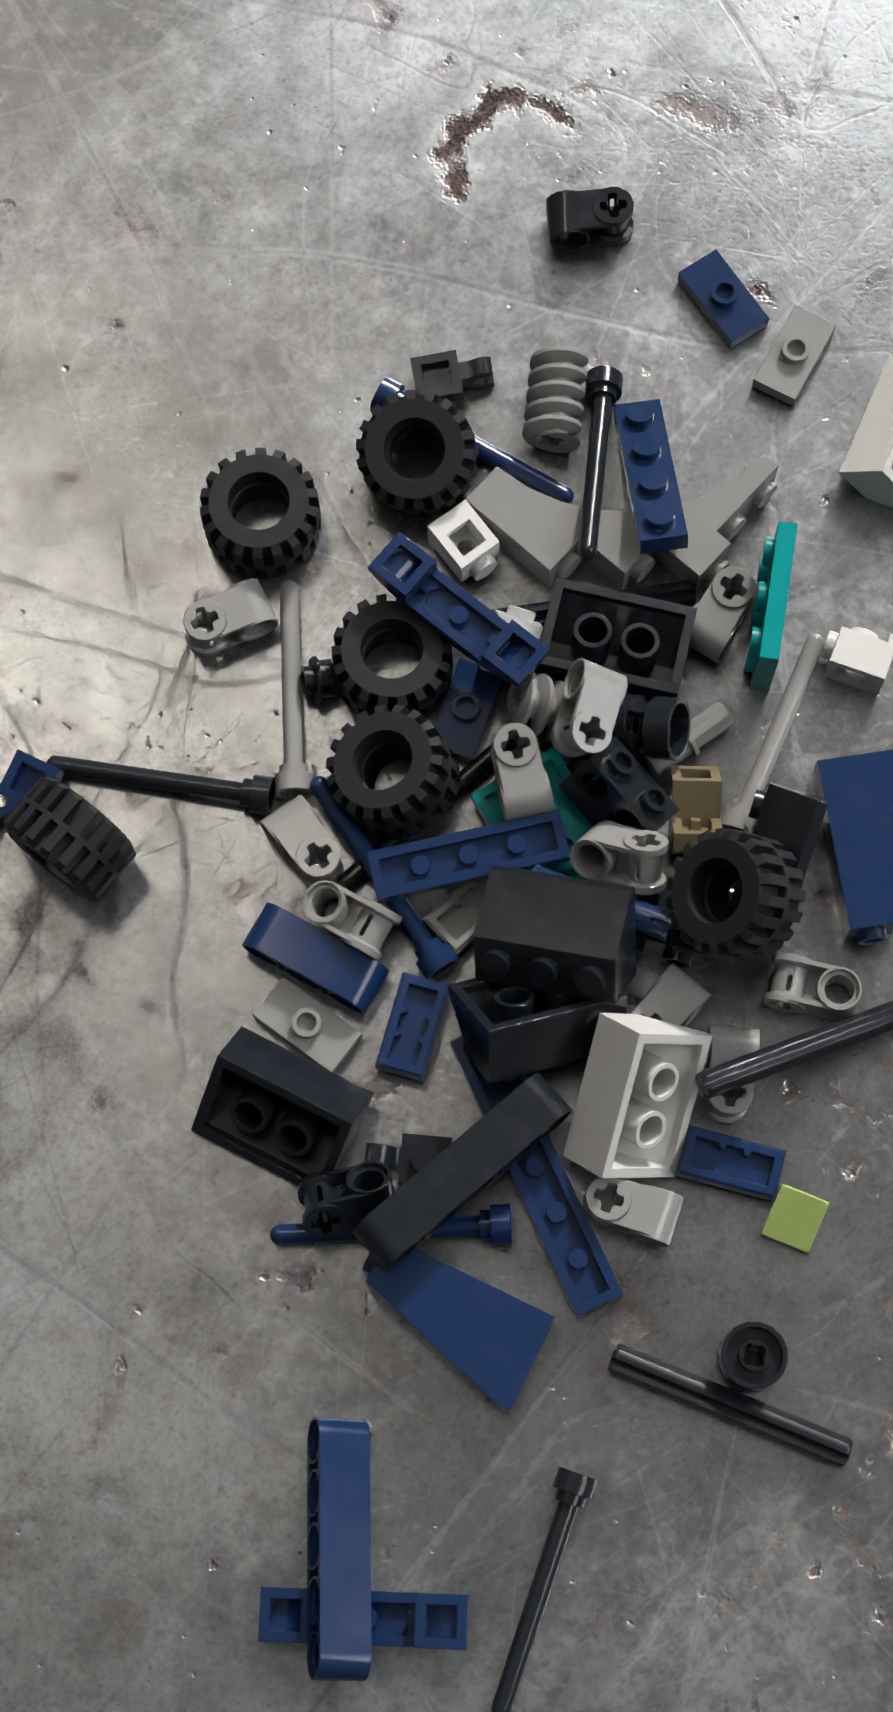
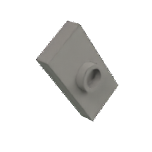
M795 305L753 379L752 387L794 406L830 341L836 324Z
M488 879L460 885L423 918L425 926L436 937H439L443 943L448 942L457 956L474 942V932Z
M284 976L253 1014L254 1019L311 1061L333 1073L337 1071L362 1038V1034Z

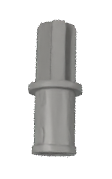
M715 702L691 719L688 746L680 760L650 759L645 752L642 757L654 775L660 777L670 766L676 765L690 754L694 756L699 755V748L730 728L734 723L733 718L721 702Z

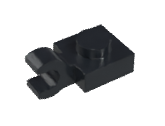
M456 350L410 358L415 389L418 394H425L426 391L436 393L443 400L446 398L451 402L464 400L462 387L486 389L495 386L491 358L489 356L458 362Z
M403 1133L401 1148L385 1144L366 1143L365 1162H381L388 1166L389 1170L399 1171L398 1186H402L452 1143V1138Z

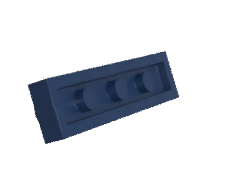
M660 399L614 405V420L640 554L688 548V532Z
M555 810L368 851L367 859L377 903L488 879L490 869L494 865L530 870L536 864L548 866L570 860V852L560 811Z

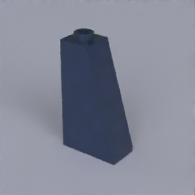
M893 749L817 760L811 773L815 796L825 798L828 802L821 829L843 940L858 939L859 945L883 942L888 939L887 934H892Z
M415 1249L389 1271H385L369 1253L362 1271L369 1273L366 1280L367 1286L497 1408L509 1414L549 1332L554 1316L418 1249Z

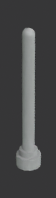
M285 580L281 583L279 589L284 763L279 766V772L274 777L275 796L284 800H292L299 794L305 799L313 796L309 787L313 774L308 771V765L303 763L298 585L293 580Z
M811 634L807 637L740 800L733 802L730 808L724 810L720 820L722 828L753 834L757 820L748 817L756 790L764 791L824 648L825 642L821 635Z

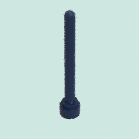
M387 376L376 390L370 404V410L376 404L380 407L388 403L386 397L394 393L398 397L405 396V386ZM424 428L441 438V436L436 431L430 428ZM475 436V442L479 450L478 459L494 468L499 467L516 480L549 497L565 503L573 501L574 493L568 486Z
M315 776L309 784L311 792L372 881L367 852L373 851V847L352 816L333 797L334 792L329 788L327 779L323 776ZM406 897L385 901L391 911L403 918L400 924L417 948L414 953L419 959L416 965L425 978L433 979L459 960V957L454 953L448 942L443 943L439 937L433 938Z
M490 1204V1210H480V1215L453 1216L429 1238L481 1235V1241L491 1240L492 1245L512 1244L510 1204ZM302 1223L278 1224L270 1231L271 1240L278 1245L359 1241L353 1233L338 1235L331 1239H315L306 1234Z

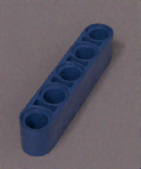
M313 1417L309 1425L307 1437L308 1673L311 1680L366 1681L370 1672L372 1655L369 1427L365 1419Z

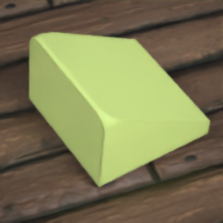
M781 1184L777 1190L761 1235L808 1254L829 1202L788 1185Z

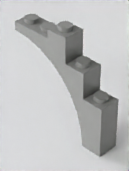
M763 454L733 480L706 495L682 502L688 532V548L640 554L632 511L601 510L597 554L593 559L587 561L623 590L633 579L637 583L644 579L657 560L679 580L693 582L697 593L706 582L711 584L715 575L720 570L729 567L730 563L727 561L731 545L729 540L745 524L746 518L744 515L753 505L761 508L777 489L774 480L779 465ZM496 467L465 498L499 540L500 547L546 586L550 587L555 582L556 577L568 578L580 564L582 558L578 555L582 506L561 502L533 490L499 467Z

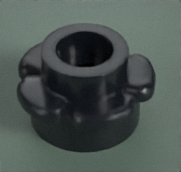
M312 656L309 659L308 666L301 667V686L304 695L311 694L315 703H321L322 698L335 696V672L331 659L318 660L317 656Z

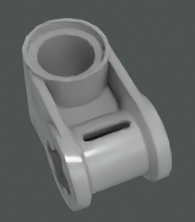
M729 566L720 570L715 575L699 603H696L694 608H697L689 647L716 663L727 652L741 623L752 606L755 581L747 570L738 566ZM734 587L741 590L740 596L735 595L731 600L724 597L725 592H731Z
M247 579L238 582L220 593L194 602L187 608L183 618L187 645L194 653L206 657L216 655L243 642L261 638L273 631L279 623L258 579ZM206 624L213 631L205 633L202 627L198 628V626Z
M583 658L577 659L572 664L564 680L563 695L551 733L553 745L560 754L565 757L575 758L585 753L601 752L608 747L612 739L619 708L627 691L628 684L625 675Z
M509 723L503 726L496 733L493 741L491 759L504 820L509 821L554 811L550 782L543 767L534 732L528 726L521 723ZM509 739H514L518 747L525 746L519 759H514L511 751L503 752Z
M297 795L260 821V825L271 843L283 857H286L308 887L323 880L332 881L336 884L339 883L337 877L343 873L340 850L336 842L323 827L313 808L302 795ZM318 857L322 862L328 860V866L322 869L318 864L312 865L311 861Z
M603 820L594 825L575 842L570 849L569 858L574 871L587 880L635 887V894L652 895L663 891L666 887V877L662 873L663 854L668 850L669 841L665 835L656 831L641 830L618 824L614 821Z
M328 880L312 884L303 897V910L309 919L339 937L341 941L377 961L382 956L379 950L393 925H399L403 919L381 904L367 897L362 898L335 882ZM339 898L337 910L332 915L325 917L326 905L331 900Z
M784 952L772 954L771 963L775 968L770 990L763 994V1004L784 1012L803 1013L833 1021L844 1019L854 1013L862 995V984L859 977L852 970L813 961L797 954ZM791 975V976H792L791 987H790V990L787 991V990H786L787 979H788V976ZM832 984H840L849 991L851 999L843 1004L833 1003L826 997L825 988Z
M673 963L657 979L647 992L645 998L631 1014H638L686 1027L707 1003L711 994Z
M709 1024L707 1033L712 1035L705 1068L708 1069L759 1050L760 1030ZM754 1082L732 1090V1097L736 1099V1102L731 1107L725 1105V1098L723 1096L717 1095L709 1099L704 1098V1108L708 1116L715 1122L724 1125L734 1124L741 1120L752 1102Z
M598 1177L590 1184L583 1195L582 1206L586 1216L598 1225L624 1232L633 1238L650 1244L670 1247L684 1198L677 1193L656 1186L639 1184L623 1178ZM605 1188L612 1190V1199L619 1202V1206H612L608 1212L600 1210L601 1201L594 1198V1195H601Z

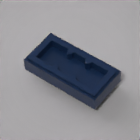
M716 249L678 273L677 280L730 349L768 326L769 317Z
M461 658L456 666L434 727L456 754L455 759L470 763L476 756L504 680L491 672L482 670L478 664Z
M405 972L402 973L375 1064L376 1069L424 1081L448 999L449 984Z
M689 1125L676 1176L774 1201L786 1150Z

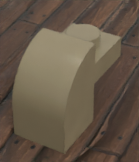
M670 766L669 797L680 810L668 820L669 854L685 856L683 848L689 841L698 842L699 834L705 831L715 832L716 828H722L720 821L722 779L719 767Z

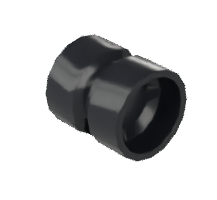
M626 693L619 708L612 738L616 736L634 757H641L645 752L650 759L678 761L683 757L690 737L691 717L688 703L684 698L654 696L649 700L646 695Z
M745 1322L734 1327L719 1342L715 1352V1369L720 1380L728 1388L742 1394H756L775 1384L784 1374L788 1363V1349L783 1337L772 1326L762 1322Z

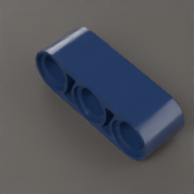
M268 902L242 943L244 949L260 960L348 1009L363 1015L389 973V970L374 958L291 912Z

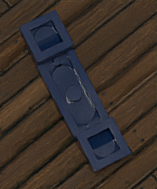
M400 531L368 566V570L399 602L438 633L441 638L489 672L518 688L550 653L548 646L513 619L507 623L437 568V560Z
M261 1587L259 1642L307 1643V1588ZM371 1591V1645L468 1650L470 1595Z

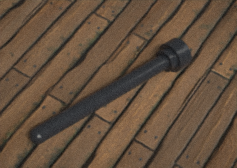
M611 366L593 367L587 372L585 395L593 406L578 543V555L583 560H591L597 554L611 407L615 405L622 395L623 375L619 370Z
M57 755L51 756L46 762L65 771L63 776L240 801V806L248 807L250 813L270 815L275 798V777L255 774L253 779L244 778L243 782Z
M558 1467L552 1486L557 1488L554 1498L559 1501L491 1705L492 1712H512L578 1507L584 1508L586 1499L592 1500L598 1482L594 1478Z

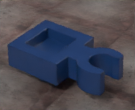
M17 749L0 785V794L9 798L6 805L0 807V831L4 827L3 821L41 776L60 782L65 771Z

